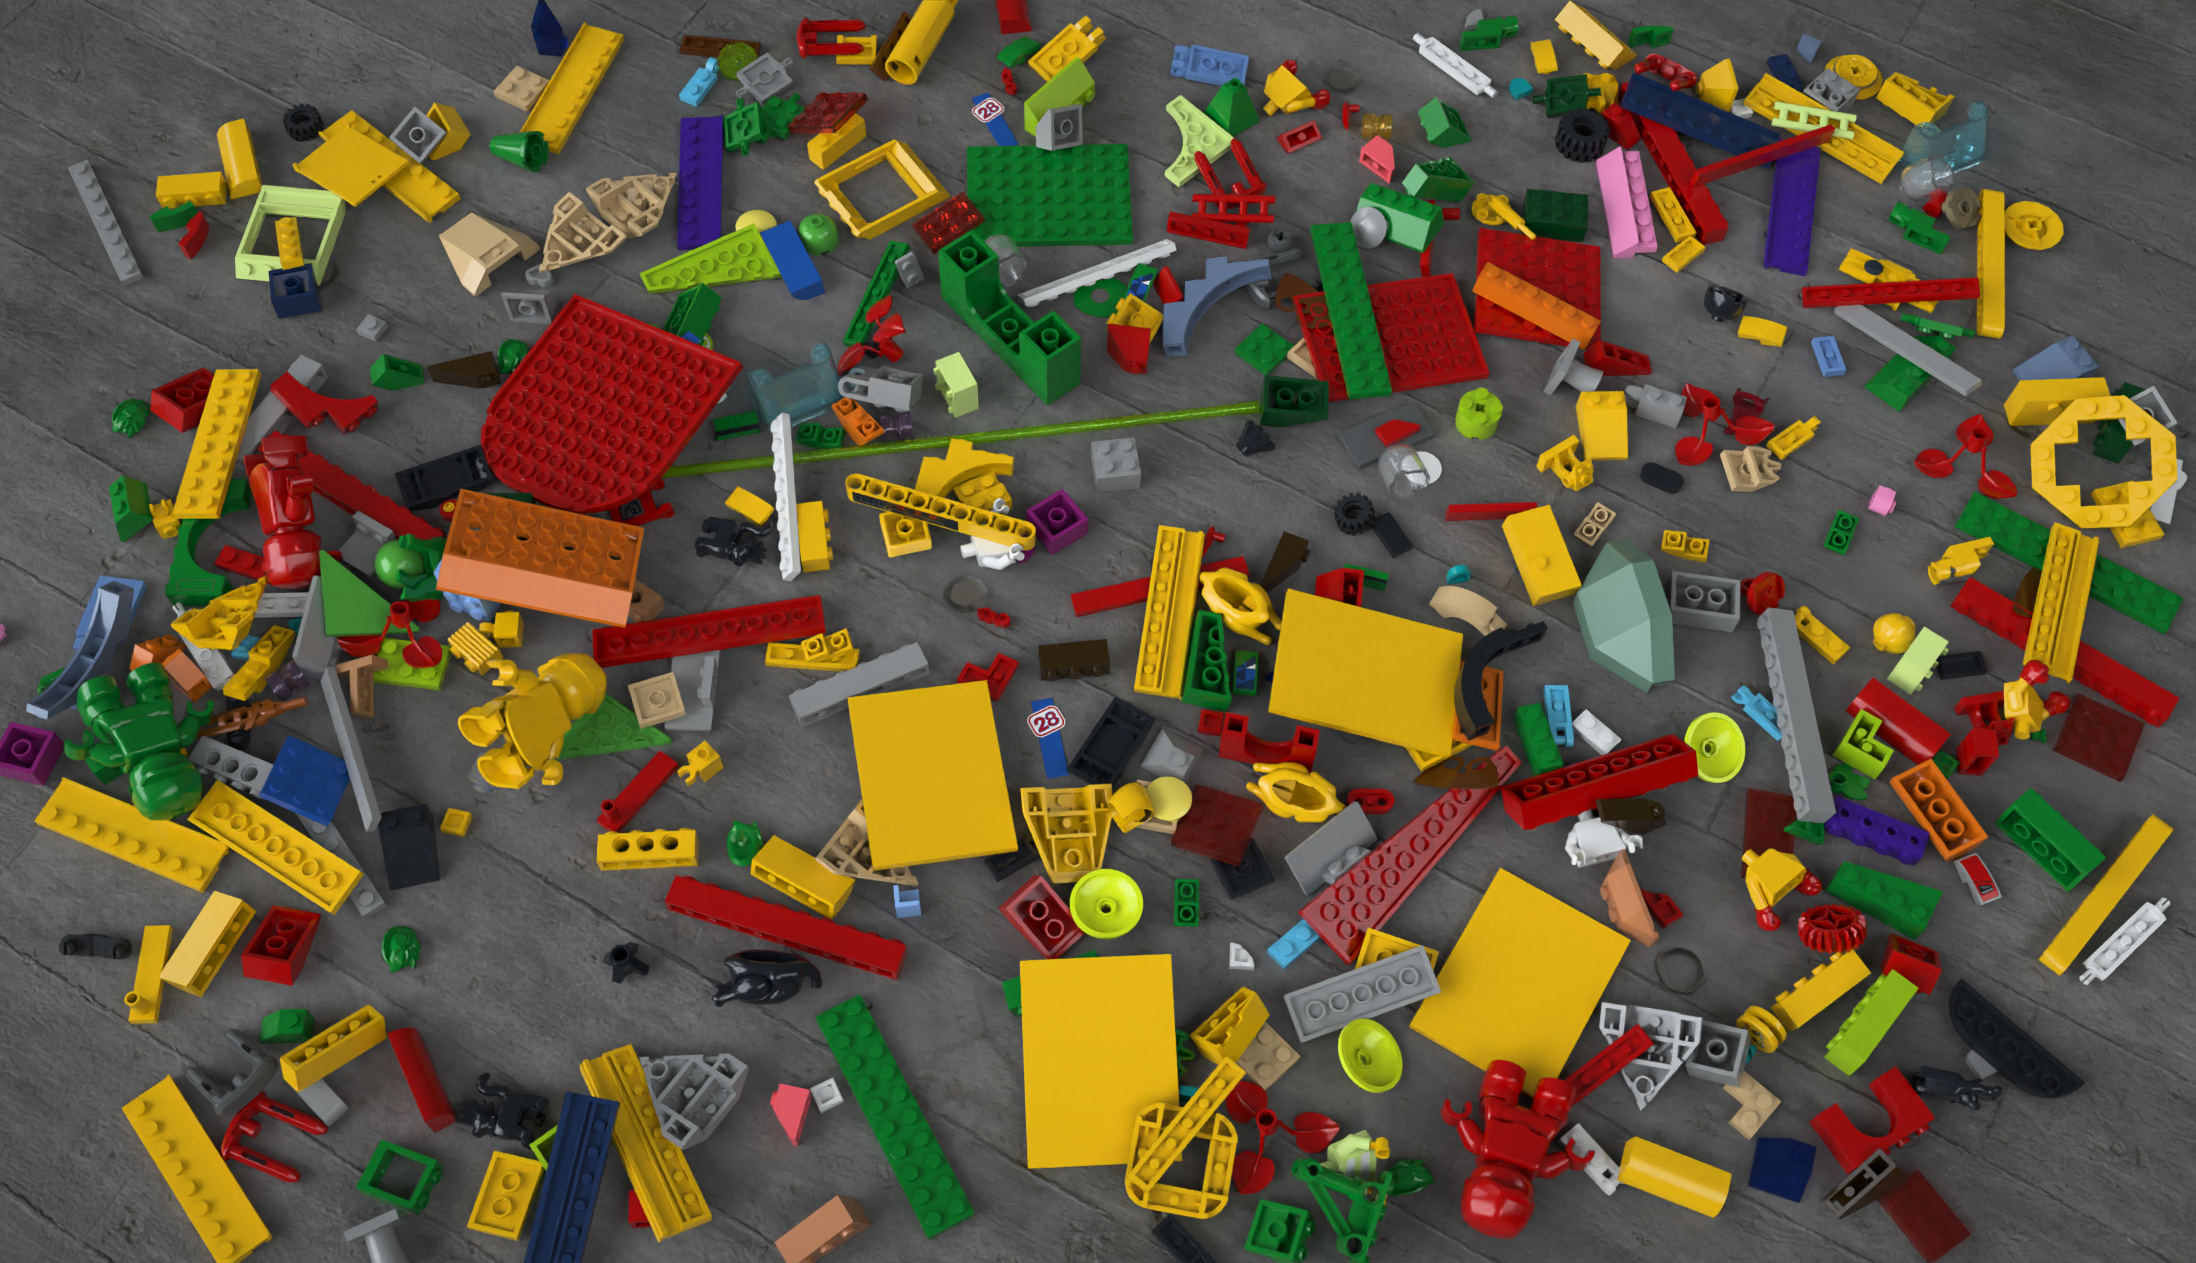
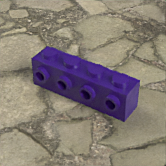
M1836 796L1834 798L1836 813L1824 823L1825 831H1828L1833 836L1848 839L1855 845L1873 849L1878 854L1896 858L1903 864L1915 866L1922 858L1929 832Z

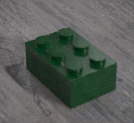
M1527 189L1522 204L1524 225L1537 237L1583 243L1588 228V195Z
M2124 382L2120 389L2114 390L2112 396L2125 395L2130 399L2146 389ZM2118 419L2100 420L2097 425V429L2100 431L2096 434L2092 443L2095 446L2093 455L2119 464L2133 446L2131 440H2126V431Z

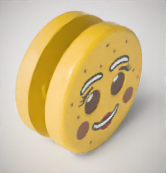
M1759 1006L1748 1007L1745 1013L1736 1021L1737 1028L1748 1030L1751 1039L1750 1044L1757 1046L1758 1050L1765 1053H1773L1787 1037L1785 1028L1780 1021L1770 1012Z

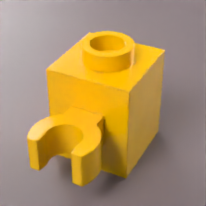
M162 499L161 503L156 505L149 504L151 514L153 515V523L163 540L178 535V528L182 525V520L176 519L173 516L174 504L171 499L167 501Z
M509 610L496 613L495 624L480 623L479 631L488 639L494 637L499 648L522 647L524 622L519 612Z
M704 740L686 755L690 765L681 767L677 773L680 778L685 774H690L685 780L687 786H690L696 781V776L707 782L724 767L720 755Z

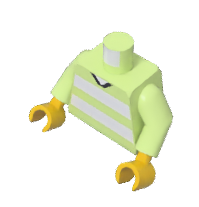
M1366 1130L1356 1134H1349L1344 1139L1328 1147L1327 1161L1320 1163V1165L1350 1177L1355 1175L1365 1180L1376 1182L1377 1157L1381 1159L1389 1157V1142L1384 1137L1373 1141V1138L1369 1136ZM1370 1187L1365 1189V1195H1368V1193L1372 1194Z

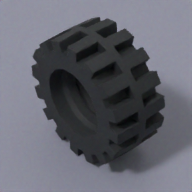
M299 104L298 107L294 105L293 109L289 108L287 110L288 113H284L283 124L289 136L295 141L298 139L300 142H304V140H307V142L311 141L310 138H317L318 132L324 129V124L318 110L314 106L311 107L310 104H306V106ZM308 121L306 124L298 125L300 122Z
M1349 493V497H1346V495L1342 496L1343 500L1339 499L1337 505L1334 506V517L1339 529L1342 532L1345 531L1347 535L1351 532L1352 536H1356L1358 532L1360 535L1364 534L1363 530H1370L1369 525L1373 526V520H1375V512L1371 500L1365 495L1361 497L1360 493H1356L1355 496L1353 493ZM1358 509L1363 511V514L1356 519L1346 517L1348 512Z

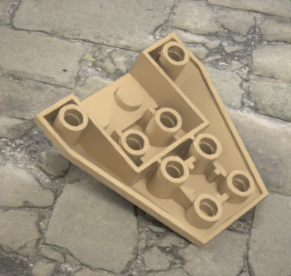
M472 212L439 235L462 286L475 297L492 285L488 276L489 273L516 254L525 261L541 249L528 235Z

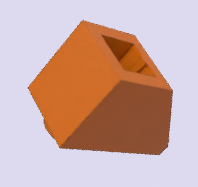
M164 635L135 644L129 669L133 671L139 666L148 663L162 664L169 655L174 654L178 649L183 652L186 644L177 640L172 635Z
M180 649L174 654L169 655L162 663L175 687L194 703L212 688L207 677Z

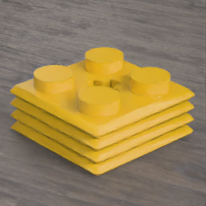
M891 512L879 514L889 557L932 548V540L927 523Z

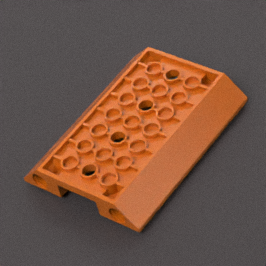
M460 489L442 557L436 590L625 628L634 589L644 528ZM471 527H472V528H479L480 530H479V531H474V530H472V529H470V528H471ZM517 537H524V538H526L527 540H526V541H522V540H519ZM564 547H571L574 550H566ZM615 556V558H619L620 560H613L610 557Z

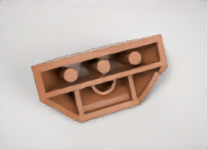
M1622 849L1600 887V893L1603 900L1607 901L1610 920L1612 923H1615L1617 930L1651 947L1655 945L1659 935L1634 875L1626 850Z

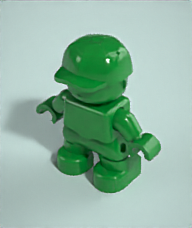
M148 663L139 666L128 675L127 685L132 696L135 698L136 704L124 706L120 700V690L112 676H99L83 683L78 689L77 709L84 724L90 728L93 726L92 733L102 742L94 743L92 733L85 729L82 740L85 744L76 745L71 740H64V752L67 757L78 761L90 756L91 759L107 767H120L125 774H130L128 790L132 795V802L140 814L149 820L163 821L176 819L197 807L203 790L202 777L199 768H195L193 762L180 752L181 749L193 744L200 727L211 721L214 710L213 700L210 699L206 702L205 711H195L192 708V703L187 701L185 717L177 726L173 715V694L169 688V677L164 666L160 663Z

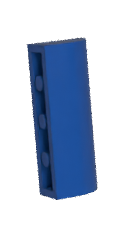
M790 220L760 232L791 295L795 299L808 300L825 293L822 279Z

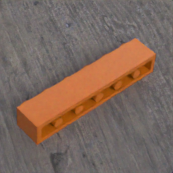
M1489 262L1483 268L1472 290L1568 342L1572 339L1579 341V348L1583 350L1588 346L1601 322Z

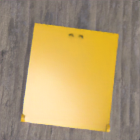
M346 121L344 128L299 164L294 163L293 167L296 172L313 180V182L315 181L325 189L327 188L328 191L330 190L343 200L345 199V201L357 207L408 165L409 162L407 159L355 130Z

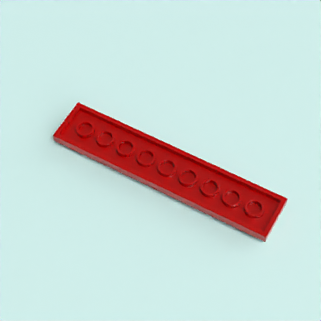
M821 595L626 624L625 628L612 626L592 629L593 659L601 668L814 636L821 633L826 634Z

